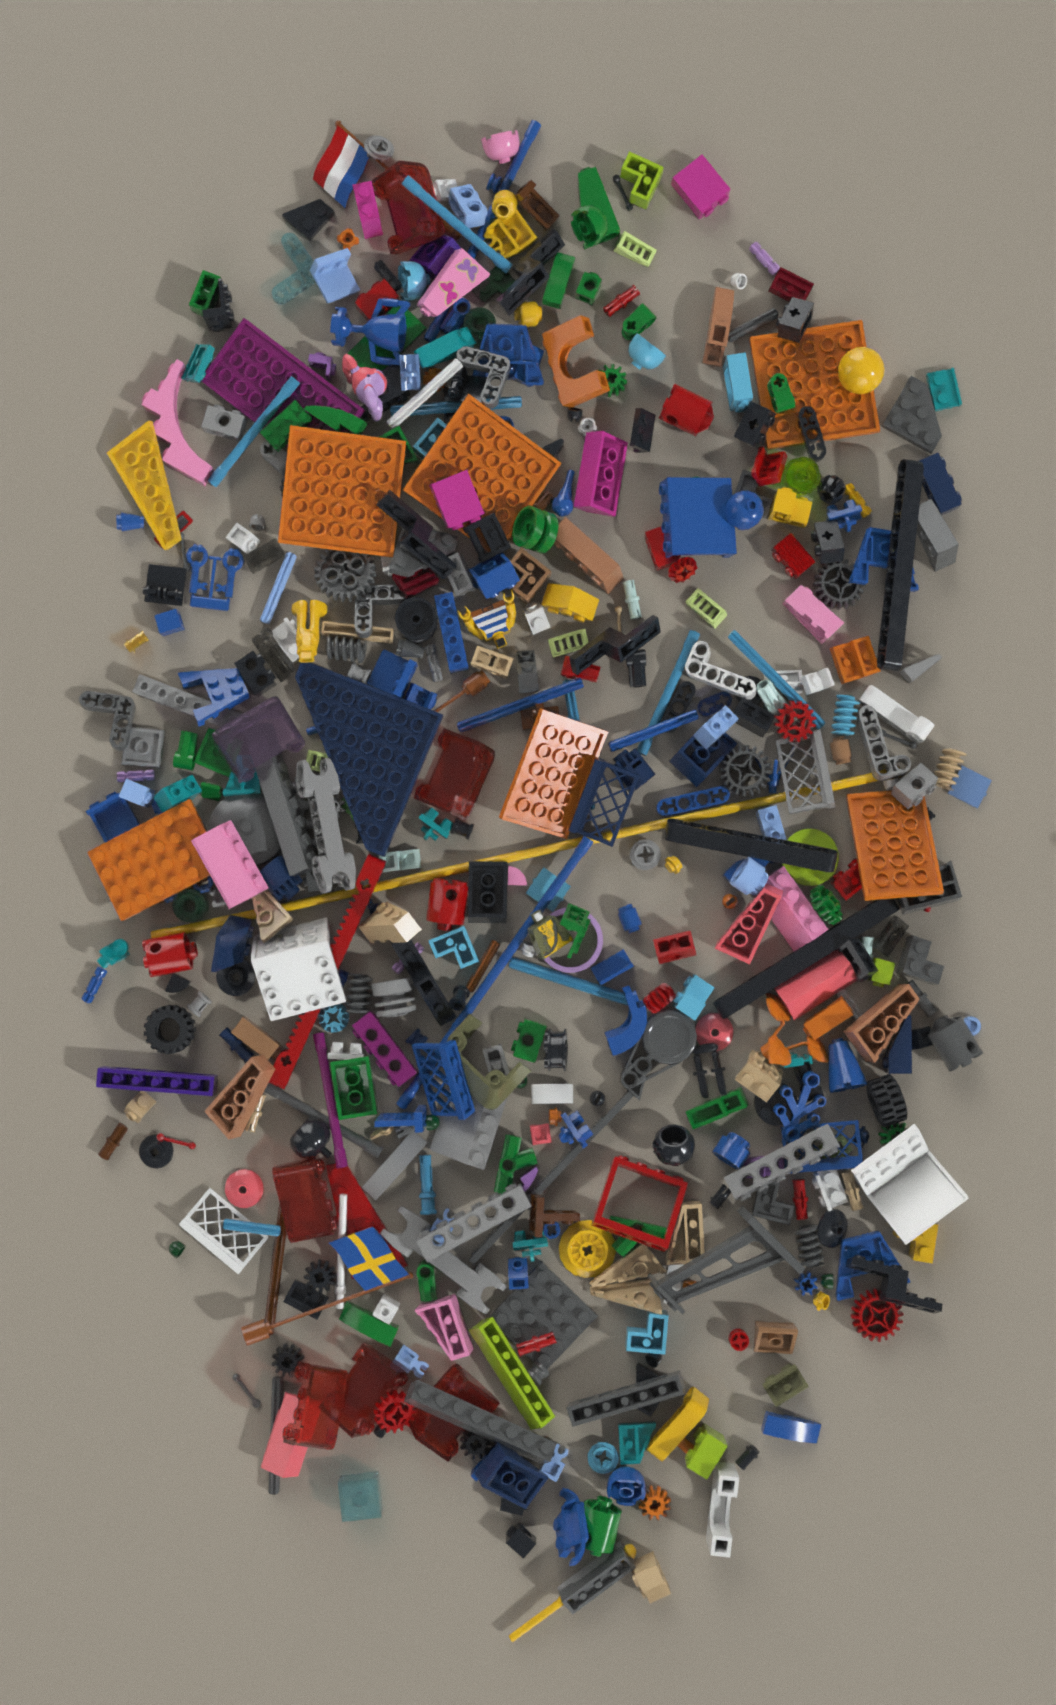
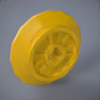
M592 1220L578 1221L570 1225L562 1234L559 1243V1256L564 1267L573 1275L583 1278L600 1275L611 1266L616 1254V1250L611 1246L615 1242L612 1234L591 1226ZM590 1245L592 1252L584 1254L583 1247Z

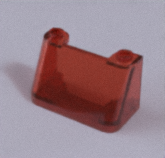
M399 160L371 180L375 196L381 200H387L396 235L390 236L387 241L390 254L398 255L437 240L444 235L445 229L442 218L401 185L409 175L436 199L429 170L422 163Z
M443 728L442 733L438 737L439 747L443 751L429 783L419 785L415 790L413 799L466 820L472 813L493 764L495 751L480 741Z
M459 1364L452 1365L433 1386L490 1413L494 1412L500 1404L499 1400ZM415 1407L417 1412L412 1414L415 1419L408 1421L410 1424L409 1428L415 1439L449 1462L458 1453L459 1443L457 1438L465 1429Z

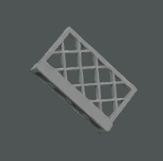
M821 730L813 731L812 734H806V740L811 739L812 744L808 751L799 747L800 743L805 740L800 737V742L796 744L789 742L788 738L775 740L789 814L826 807L828 809L835 808ZM789 743L794 748L787 755L781 751L780 745ZM796 749L805 754L800 762L791 757ZM807 756L815 760L811 770L802 765ZM788 760L797 764L792 773L784 768ZM799 767L808 771L803 780L795 776ZM811 774L819 780L814 788L806 783ZM792 778L801 783L796 791L788 787V783ZM803 785L812 790L807 798L798 794ZM814 793L822 796L823 803L813 804L809 800ZM795 796L804 801L801 807L792 809L791 802Z

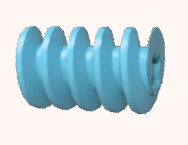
M836 695V698L841 701L835 702V706L838 709H834V713L838 716L832 718L836 724H832L831 728L836 731L830 733L842 736L854 735L855 732L851 731L850 728L856 727V725L851 723V721L857 720L858 717L852 714L859 711L854 708V705H859L860 702L856 701L854 696Z

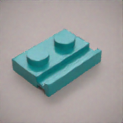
M196 344L181 379L186 382L200 383L205 377V370L208 364L213 359L215 348L209 344Z
M954 368L926 374L935 412L962 405Z
M790 1052L791 1063L787 1066H780L789 1068L802 1066L804 1062L813 1064L812 1056L804 1053L803 1057H801L797 1053Z

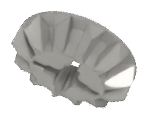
M370 136L364 143V151L367 152V157H373L374 161L378 159L382 163L384 160L389 161L393 157L394 147L392 143L382 136ZM379 146H381L380 152L376 151Z
M640 840L631 848L630 858L633 865L638 869L650 870L660 861V849L651 840ZM644 847L647 853H653V855L647 857V863H645L643 857H637V855L643 853Z

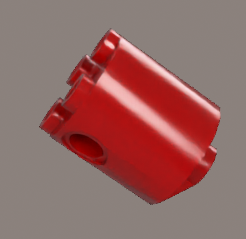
M674 384L670 392L671 395L669 398H666L658 419L696 437L698 433L706 429L708 430L714 419L713 402Z
M433 878V881H431L426 920L436 922L438 930L452 931V925H464L468 895L467 882L452 880V883H448V880L442 878ZM451 889V895L446 898V892Z
M186 932L142 941L143 950L146 952V956L143 957V963L145 968H148L150 977L191 970L194 966V959L198 957L196 942H190Z

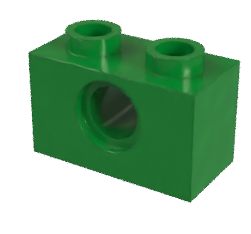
M526 1018L524 1022L520 1021L517 1028V1033H520L518 1041L514 1040L511 1051L514 1052L513 1056L535 1063L547 1025ZM525 1035L533 1037L534 1041L531 1045L523 1043L522 1039Z

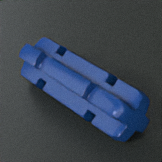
M102 967L96 968L95 976H92L86 988L87 992H84L82 996L84 1002L92 1003L94 994L97 993L103 982L102 978H105L107 974L106 969Z

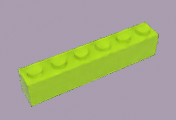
M494 1318L482 1319L469 1330L470 1334L530 1429L543 1428L555 1417L554 1413Z

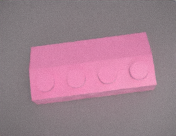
M231 820L191 840L229 909L269 888Z
M784 866L768 875L767 884L783 890L782 897L771 920L793 951L803 947L829 930Z

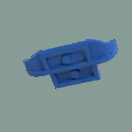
M562 1488L559 1496L563 1497L566 1502L561 1506L562 1511L553 1522L557 1538L556 1548L558 1549L559 1557L567 1558L571 1551L575 1552V1557L569 1562V1566H575L581 1561L585 1551V1543L589 1539L584 1502H580L578 1496L572 1490Z

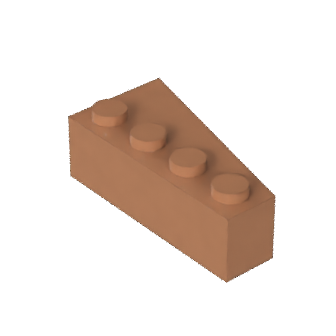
M565 517L559 523L558 534L553 545L557 549L561 548L570 561H574L582 572L586 573L598 586L609 594L624 579L620 565L569 519Z
M898 984L843 1031L865 1062L875 1063L878 1060L881 1051L887 1047L888 1041L899 1030L900 1024L908 1017L920 998L909 984Z
M264 1055L251 1057L204 1111L229 1140L241 1137L275 1071L274 1066Z

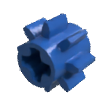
M807 1271L806 1274H799L798 1279H793L798 1284L794 1287L795 1290L801 1289L802 1296L805 1295V1292L812 1295V1290L814 1288L818 1289L814 1284L817 1278L815 1276L810 1278V1271ZM808 1280L810 1284L805 1285L804 1287L802 1285V1282H806Z

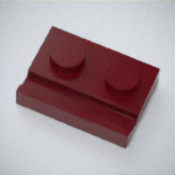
M780 267L768 292L788 302L791 301L792 297L806 301L814 283Z
M422 568L410 577L392 574V579L401 592H404L406 599L439 582V578H436L434 571L430 568L425 570Z

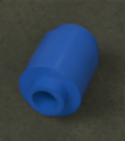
M632 904L619 908L618 917L624 931H629L630 934L640 930L639 926L642 923L636 908H633Z

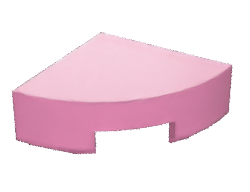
M508 866V885L527 886L524 874L519 869Z

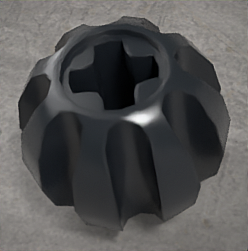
M836 475L823 477L817 486V494L820 500L827 504L839 502L846 491L844 481Z

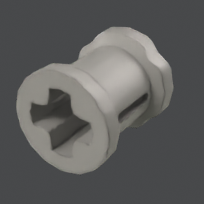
M353 663L347 677L367 684L372 670H366Z
M198 992L195 1000L187 1005V1008L198 1017L202 1015L201 1012L204 1008L212 1003L202 992Z

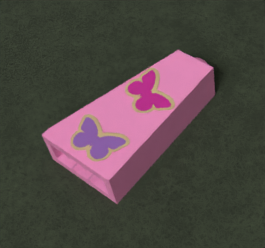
M463 248L457 249L416 305L424 316L436 317L488 278L490 273Z

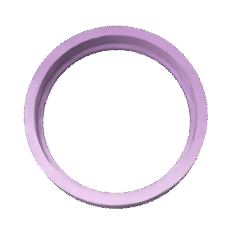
M566 908L556 910L550 915L557 917L564 914ZM589 914L588 919H591L590 922L597 933V947L593 956L586 963L577 967L558 965L548 956L544 960L551 967L561 972L575 973L587 969L597 960L603 946V935L600 925L591 914Z

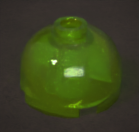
M805 456L793 458L784 467L782 474L783 486L792 489V492L797 493L796 496H806L812 493L819 485L821 479L818 464Z

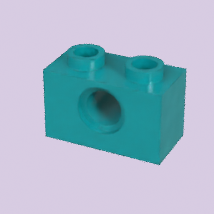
M190 775L162 788L153 798L163 813L188 799L193 800L202 790L194 776Z

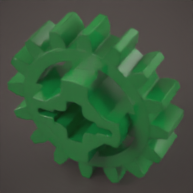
M818 885L810 890V897L813 899L811 900L812 907L821 919L827 920L828 924L832 925L843 919V913L840 911L841 904L832 891L825 889L823 885Z

